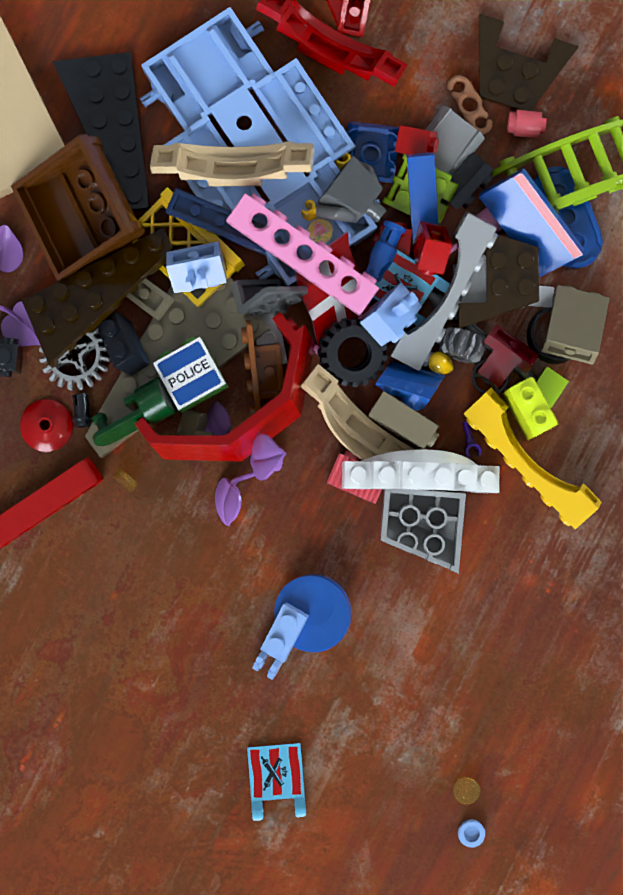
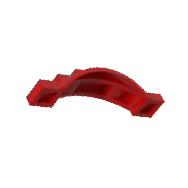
M260 0L258 2L256 10L279 22L277 31L299 42L297 51L340 75L349 70L367 81L373 75L395 87L408 64L397 59L387 50L365 45L334 30L309 13L296 0Z

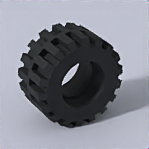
M343 318L340 322H333L329 329L326 328L324 330V336L318 342L320 347L317 349V355L320 358V365L344 386L358 387L359 384H369V380H375L378 377L376 374L379 371H383V362L387 361L388 355L385 354V350H388L387 344L381 346L360 323L362 320L358 318ZM350 337L361 338L367 348L364 360L355 367H346L338 360L340 344Z

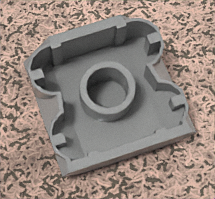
M446 106L441 108L425 129L437 132L436 138L439 139L438 149L434 154L435 167L451 175H454L469 156L477 151L479 145L485 139L480 131L476 130L452 111L451 108Z

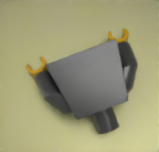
M349 153L342 157V162L339 160L335 161L340 172L318 200L319 205L316 206L315 202L311 199L306 200L304 204L306 209L309 210H301L303 219L307 221L318 217L356 223L364 214L378 222L386 212V209L375 201L382 191V186L379 184L373 167L370 164L357 160L354 156L351 158Z

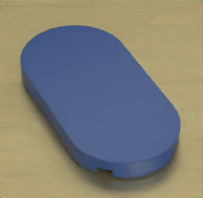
M560 166L547 168L557 194L560 193L561 197L575 192V183L568 169ZM537 176L534 182L547 198L539 176ZM587 201L577 206L572 204L558 210V215L585 249L582 256L564 264L563 266L566 268L581 269L590 265L596 260L602 248V234L591 204Z

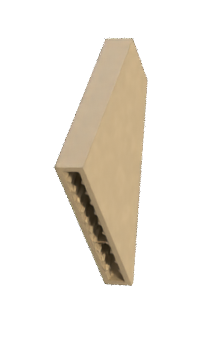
M0 17V198L13 193L11 186L65 145L5 23Z

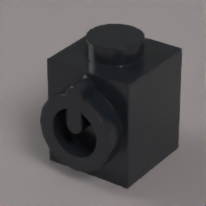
M0 337V377H12L13 373L21 374L23 347L19 345L18 339Z

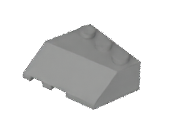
M384 489L380 540L459 574L466 493L463 491Z

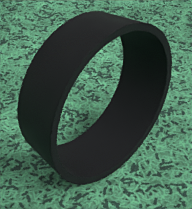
M552 307L545 308L536 313L529 322L526 333L528 346L539 354L538 359L546 363L562 364L568 362L571 359L553 357L541 352L535 342L534 328L537 320L544 313L552 310Z

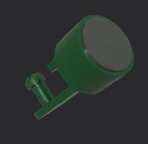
M156 377L134 389L133 394L125 397V406L134 412L112 424H107L108 418L105 413H96L92 418L94 425H97L98 431L92 437L96 446H107L137 431L138 428L135 426V423L142 417L148 424L154 425L175 414L177 407L162 379Z

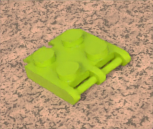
M404 154L402 158L404 162L397 176L394 175L392 179L394 184L388 197H384L382 202L410 215L408 171L405 178H402L407 168L408 154ZM435 167L438 223H441L449 207L442 203L441 199L443 198L451 202L459 184L451 181L453 175ZM400 184L401 187H400V189H399V191H398V193H397V195H396V198H395V200H392V198H393V196H394V194H395V192H396V190H397V187H398V185Z

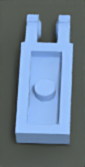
M287 602L284 603L260 649L261 653L257 657L253 669L259 671L264 666L267 656H272L276 660L268 670L267 677L273 680L282 663L287 660L309 615Z

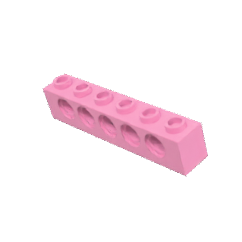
M245 193L228 217L227 223L360 316L379 289L375 285L377 280L366 272L360 275L353 270L355 265L345 257L341 256L338 259L331 254L333 249L324 242L319 241L316 244L308 238L310 233L301 226L292 227L286 222L288 217L275 209L274 212L268 210L264 207L266 202L253 193L250 197ZM264 215L268 220L267 225L261 229L254 227L252 224L254 216ZM284 230L288 232L290 240L286 244H278L274 239L277 231ZM300 246L309 247L312 251L311 258L301 260L296 254L297 249ZM324 261L332 263L334 266L333 274L329 276L322 275L319 271L320 263ZM345 277L353 278L356 282L355 290L345 291L341 287V280Z

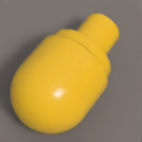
M435 352L429 358L428 366L433 372L445 375L453 371L452 359L445 353Z

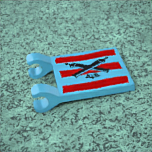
M397 250L393 263L385 271L382 280L375 283L379 289L373 298L379 301L388 291L402 283L409 292H413L419 299L418 302L423 305L434 286L446 293L450 282L437 274L426 275L417 269L415 260ZM416 313L415 315L418 318L414 322V324L417 326L426 317L422 316L419 313Z
M301 743L248 747L253 820H262L264 817L262 801L294 798L296 817H304L306 815Z

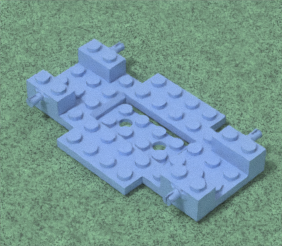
M229 7L141 65L144 74L151 83L152 91L139 99L145 108L159 99V101L166 105L172 116H175L184 130L183 133L164 145L184 143L227 147L209 119L211 115L214 116L233 147L283 143L250 94L249 90L252 89L287 142L313 143L314 146L312 172H307L309 176L306 177L303 172H287V179H263L262 186L260 187L270 200L264 207L271 212H274L275 209L288 217L286 222L295 228L299 225L307 231L312 222L316 220L327 221L332 227V236L325 242L326 245H329L345 232H348L349 245H354L355 247L373 235L374 232L376 233L377 226L367 214H364L356 223L318 217L311 221L303 219L301 210H309L305 207V201L311 199L315 202L316 206L319 205L318 200L340 172L334 162L355 149V145L297 58L276 72H273L251 39L261 31H264L259 21L245 29L231 7ZM247 116L251 119L252 125L248 130H240L237 127L236 122L239 117ZM185 180L195 196L230 211L235 209L245 193L250 197L254 193L261 198L254 186H209L207 180ZM256 215L252 219L263 225L268 223L264 215ZM279 230L275 233L274 239L278 244H286L290 240L288 232ZM300 246L296 254L301 260H308L312 256V251L307 246ZM266 251L265 256L267 257L268 265L256 272L259 279H266L275 274L281 278L286 287L297 285L295 270Z

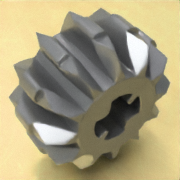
M458 327L447 328L439 343V351L458 362L475 364L480 361L485 350L484 339L481 335Z

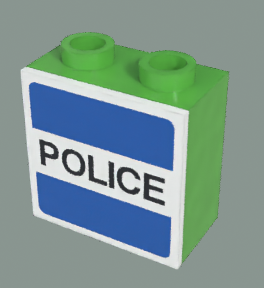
M192 337L181 344V348L174 352L169 350L158 356V360L153 363L177 409L182 413L229 388L201 337L197 339Z

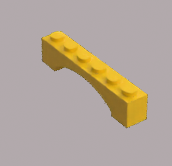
M490 388L464 413L467 417V423L473 429H479L483 433L486 443L493 449L497 448L504 455L503 459L506 464L511 468H516L522 474L523 481L529 487L537 489L541 494L540 498L549 507L553 506L559 512V518L567 526L571 525L574 529H577L599 509L602 502L584 483L581 486H576L564 482L546 472L530 458L517 441L510 427L506 413L509 405Z

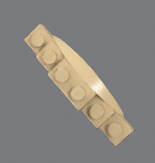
M292 141L248 147L201 146L184 143L154 145L150 169L152 173H179L181 180H207L209 186H262L263 179H287V172H312L314 146L313 143H294Z
M319 364L314 367L300 387L319 402L317 407L321 409L323 417L335 437L358 458L365 460L389 452L416 450L396 439L369 419L345 395L337 384L339 381Z

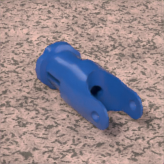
M386 220L383 223L385 227L379 241L375 242L370 253V263L366 270V273L376 279L377 282L382 280L385 271L393 263L397 253V244L401 235L405 234L407 230L396 223Z

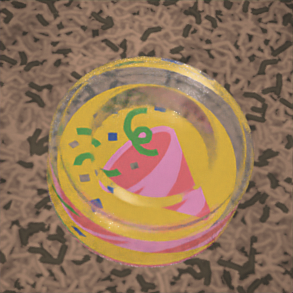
M316 217L307 226V231L310 233L308 238L316 244L319 241L326 244L333 237L334 228L329 219Z

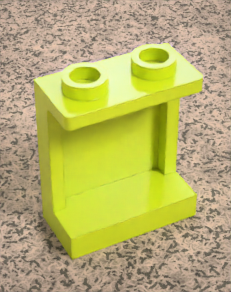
M533 377L509 388L502 394L527 440L558 424Z

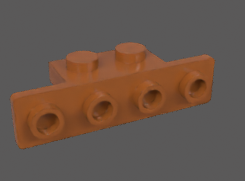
M245 320L246 327L241 328L242 343H248V354H244L245 370L250 369L251 380H246L248 396H253L254 406H249L251 417L261 409L260 399L275 398L281 393L284 376L280 342L254 345L251 320Z

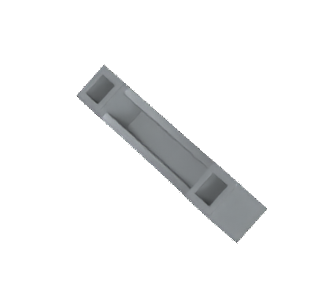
M467 211L465 212L453 234L458 239V258L447 292L427 318L408 331L404 330L405 334L395 342L390 351L391 357L420 371L422 365H428L429 358L433 354L430 350L435 342L440 343L446 332L443 326L448 318L453 319L459 308L456 302L460 295L465 296L472 284L469 278L473 271L478 272L485 260L481 256L486 247L490 249L498 236V234L494 233L497 229L494 225Z

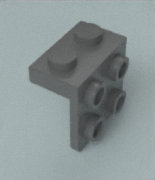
M280 279L236 280L231 284L238 313L250 314V316H259L264 313L277 315L279 312L284 314L288 311L287 308L299 303L302 300L301 298L308 293L307 286L282 287Z

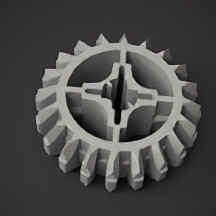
M98 328L91 333L87 332L85 334L91 338V342L77 345L74 348L77 351L82 350L78 354L80 364L73 358L69 360L72 352L68 350L58 359L59 363L53 369L50 365L42 369L44 373L53 371L49 376L51 382L59 377L57 386L62 388L66 381H68L67 388L72 391L75 383H77L79 390H84V381L90 387L94 386L91 380L93 376L99 381L102 380L101 375L97 372L99 369L107 372L108 368L102 365V362H111V358L103 356V353H107L108 350L105 349L106 346H102L104 344L102 337L97 338L100 335ZM40 347L39 352L44 354L42 347ZM96 349L95 362L88 370L85 363L86 357L92 353V350ZM46 357L39 359L40 363H48ZM75 365L81 375H65L58 368Z

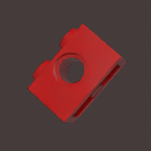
M423 221L419 223L412 253L417 269L426 275L444 274L452 247L446 226Z

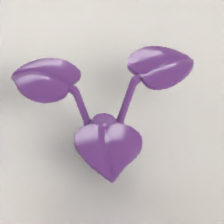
M2 225L0 226V270L3 272H13L23 261V247L9 226ZM22 301L18 302L13 310L0 305V310L9 314L1 323L3 336L18 339L20 346L40 345Z
M213 401L207 415L208 422L205 430L216 435H226L231 429L229 415L219 401ZM266 434L258 435L253 442L250 458L253 472L236 477L231 482L228 478H222L217 485L215 505L219 517L227 526H230L231 522L236 519L241 508V494L236 484L254 476L258 480H265L274 471H279L282 468L286 452L280 449Z

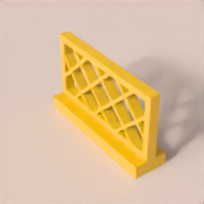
M168 187L160 194L161 198L138 220L144 228H151V234L155 232V227H169V240L172 246L187 245V248L192 245H203L219 241L227 269V279L235 271L239 272L245 266L243 261L217 235L180 219H177L179 222L173 223V216L170 215L169 223H155V213L162 206L167 209L173 196V192ZM173 227H185L188 230L187 241H173ZM192 235H193L198 241H192ZM162 266L160 270L170 279L167 269ZM222 284L215 287L208 286L198 299L191 291L183 293L200 308Z

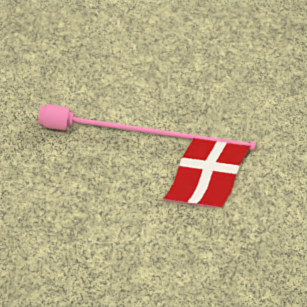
M487 207L475 215L497 228L494 233L502 229ZM345 232L328 246L333 249L331 252L333 256L338 259L341 256L345 257L355 265L353 270L359 273L351 254L348 232ZM457 243L451 247L450 254L457 249ZM324 261L320 263L319 271L322 275L329 276L333 274L334 266L332 263ZM295 271L297 285L307 286L308 293L302 299L312 320L317 345H314L316 354L317 349L320 347L319 339L323 338L324 330L326 328L329 329L333 322H340L343 318H358L362 320L378 303L376 302L370 308L367 305L361 315L358 316ZM345 277L341 280V287L345 291L350 292L355 290L356 282L351 277Z

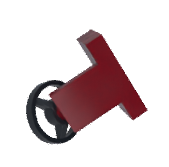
M496 324L484 340V343L494 349V351L487 359L481 360L476 364L472 371V383L477 391L485 394L486 392L481 390L475 382V377L483 378V381L488 385H492L494 391L498 394L507 386L509 374L515 366L528 373L539 357V354ZM484 363L478 373H475L477 367ZM505 381L503 387L499 390L498 387Z

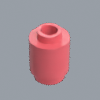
M510 111L507 133H513V136L539 139L540 134H545L547 119L542 118V112Z

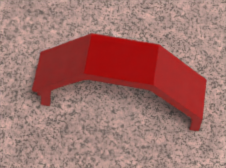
M281 312L272 318L282 337L291 347L283 389L277 397L230 433L206 436H160L143 417L135 423V426L164 460H245L252 454V445L258 435L266 434L272 439L302 415L306 391L300 386L309 375L315 345L305 325L299 328L291 317L286 319Z

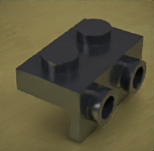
M475 153L469 156L451 178V181L459 184L450 202L457 210L461 206L466 209L476 198L473 192L479 186L484 189L494 178L490 174L493 169Z

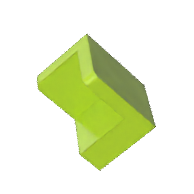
M546 367L539 375L536 383L548 406L552 408L569 381Z

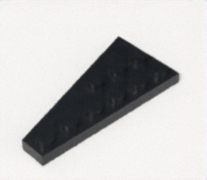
M131 52L53 61L87 136H97L100 138L104 147L103 152L132 211L150 209Z

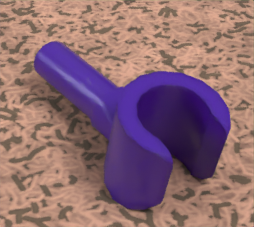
M464 421L462 424L467 443L464 447V453L470 458L468 450L470 447L475 446L477 454L480 456L481 448L474 442L470 425L467 421Z

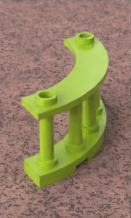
M619 116L606 120L603 125L563 138L517 159L514 156L506 158L499 162L500 167L493 170L492 174L496 176L507 173V176H510L517 172L516 169L533 161L547 196L546 199L557 213H559L558 210L572 204L577 206L597 198L598 194L609 191L610 194L622 190L623 174L617 175L616 172H613L599 136L612 135L623 162V133L621 131L623 119L620 120ZM586 140L590 141L603 174L601 182L590 185L589 182L585 181L571 145ZM558 150H562L575 183V192L561 197L560 193L557 194L543 159L544 156Z

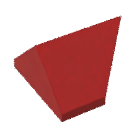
M326 0L338 27V32L359 37L364 36L371 0Z

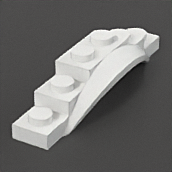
M416 449L395 451L373 456L361 462L343 461L342 489H410L499 493L500 466H479L462 455L440 450Z

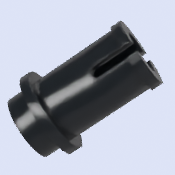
M89 394L72 395L74 407L72 422L75 423L77 428L90 427L93 417H90Z

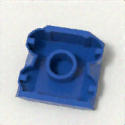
M348 122L347 134L355 145V149L349 152L351 158L354 156L357 160L370 164L379 182L394 183L392 179L396 170L397 152H395L399 127L359 122Z
M390 362L375 385L379 386L389 395L401 398L402 402L411 409L419 411L425 408L445 375L422 369L418 371L410 366Z

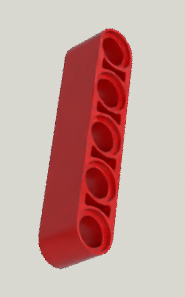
M90 457L85 458L0 515V549L102 482L104 477Z

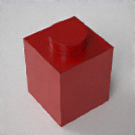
M400 125L395 152L408 155L430 152L435 154L439 145V139L436 138L437 132Z

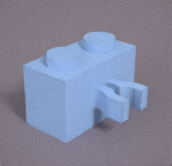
M219 241L166 252V267L174 293L190 292L197 288L215 287L222 283H227L226 265Z
M400 283L388 291L360 323L381 346L390 340L395 343L405 334L403 328H408L417 320L418 317L415 314L422 305L418 302L419 299L413 292H409Z

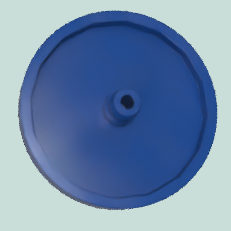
M307 574L297 577L289 582L277 597L274 610L275 619L286 602L309 615L294 644V647L305 652L328 650L338 644L350 628L352 620L350 600L344 589L331 578L319 574Z

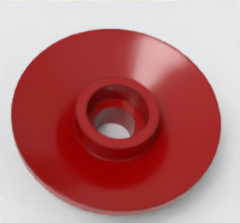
M50 399L36 401L27 407L21 417L20 431L22 437L35 450L41 452L56 451L62 448L72 435V416L68 409L57 401ZM44 420H48L50 423V427L47 430L41 428V422Z

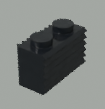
M114 312L97 327L106 346L105 349L108 350L107 353L109 358H111L113 367L132 376L149 365L148 358L131 320L123 315L121 316L118 312Z

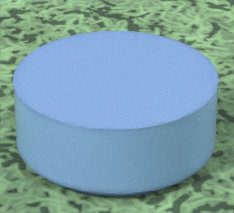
M467 819L460 824L458 837L465 846L477 847L485 838V830L479 821Z

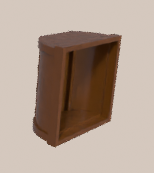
M79 135L11 186L57 281L123 249L145 232L142 223L137 221L103 152V144L97 136Z

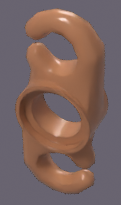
M461 75L453 76L447 83L448 90H453L456 82L464 84L462 92L453 91L451 93V96L457 102L459 113L476 130L486 134L491 130L493 121L488 119L483 128L477 127L475 123L476 119L480 117L485 119L488 117V113L483 109L481 97L466 77ZM467 98H472L477 102V108L472 112H468L463 108L462 102Z

